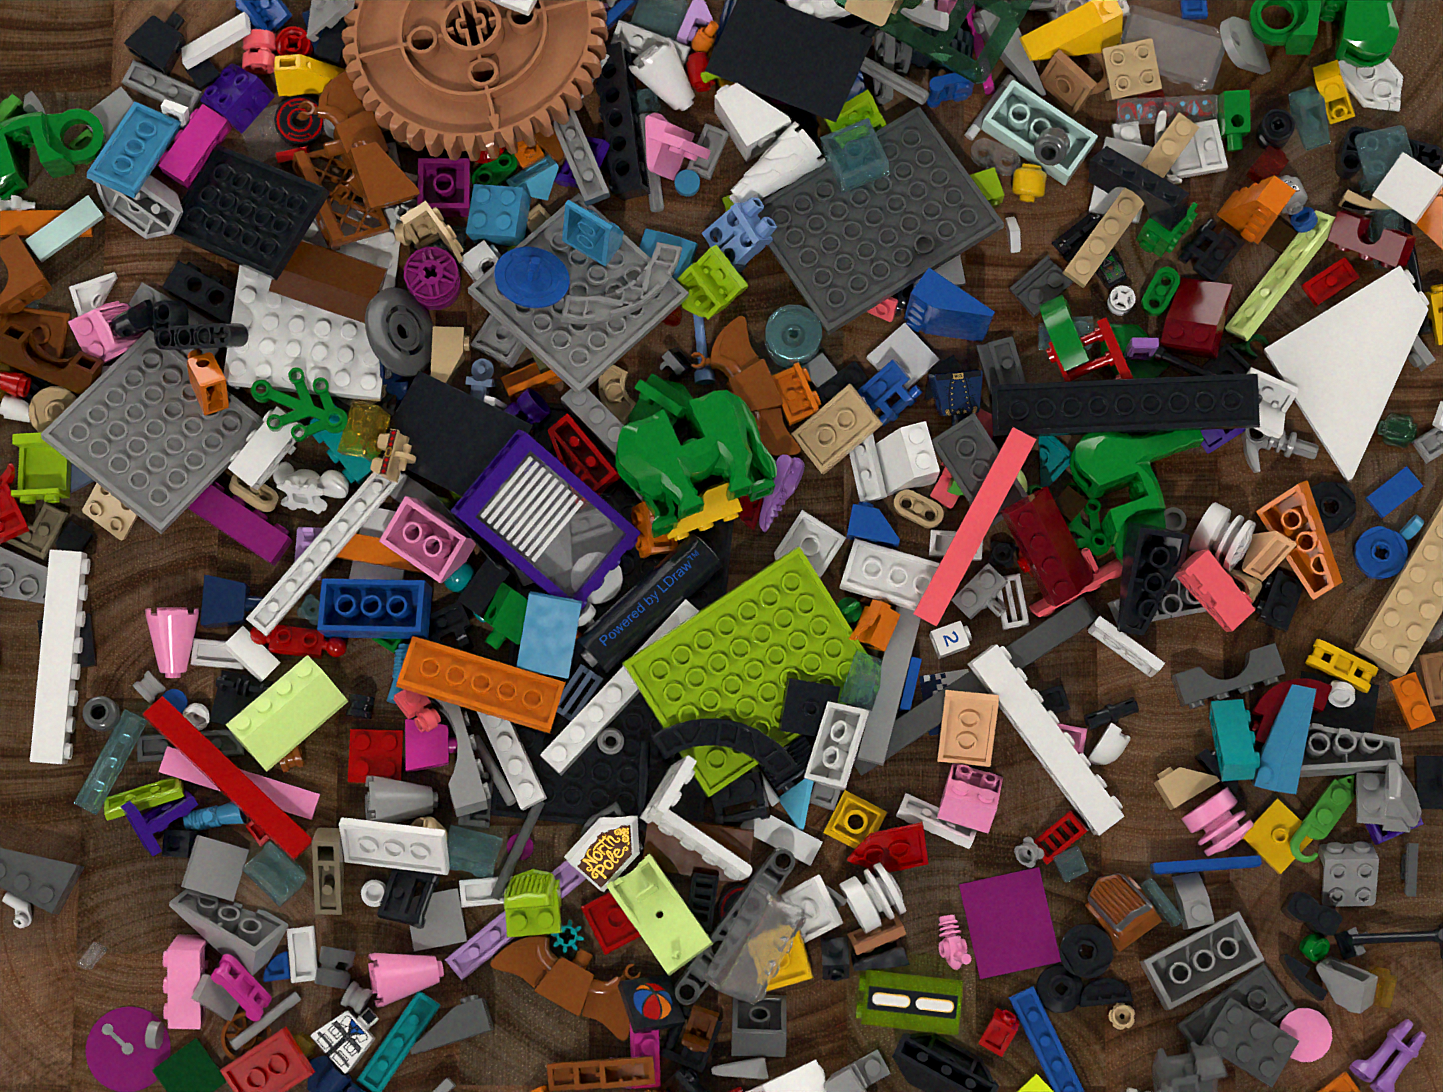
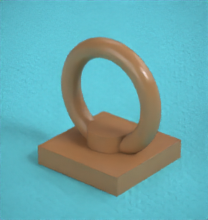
M1061 50L1053 55L1040 76L1046 94L1071 117L1079 113L1090 95L1101 93L1109 87L1102 53L1089 54L1100 63L1103 69V77L1098 83L1089 77Z

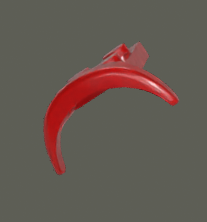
M12 463L8 464L7 469L0 476V544L30 531L15 498L11 496L9 487L15 477V468Z

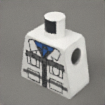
M369 1007L358 1017L351 1011H346L314 1032L311 1037L337 1066L347 1074L352 1071L376 1039L368 1029L379 1018Z

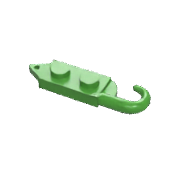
M1354 775L1340 780H1332L1306 815L1290 841V851L1297 860L1309 863L1318 857L1316 852L1310 856L1303 855L1299 848L1300 844L1306 836L1314 840H1322L1330 833L1356 796L1353 794Z

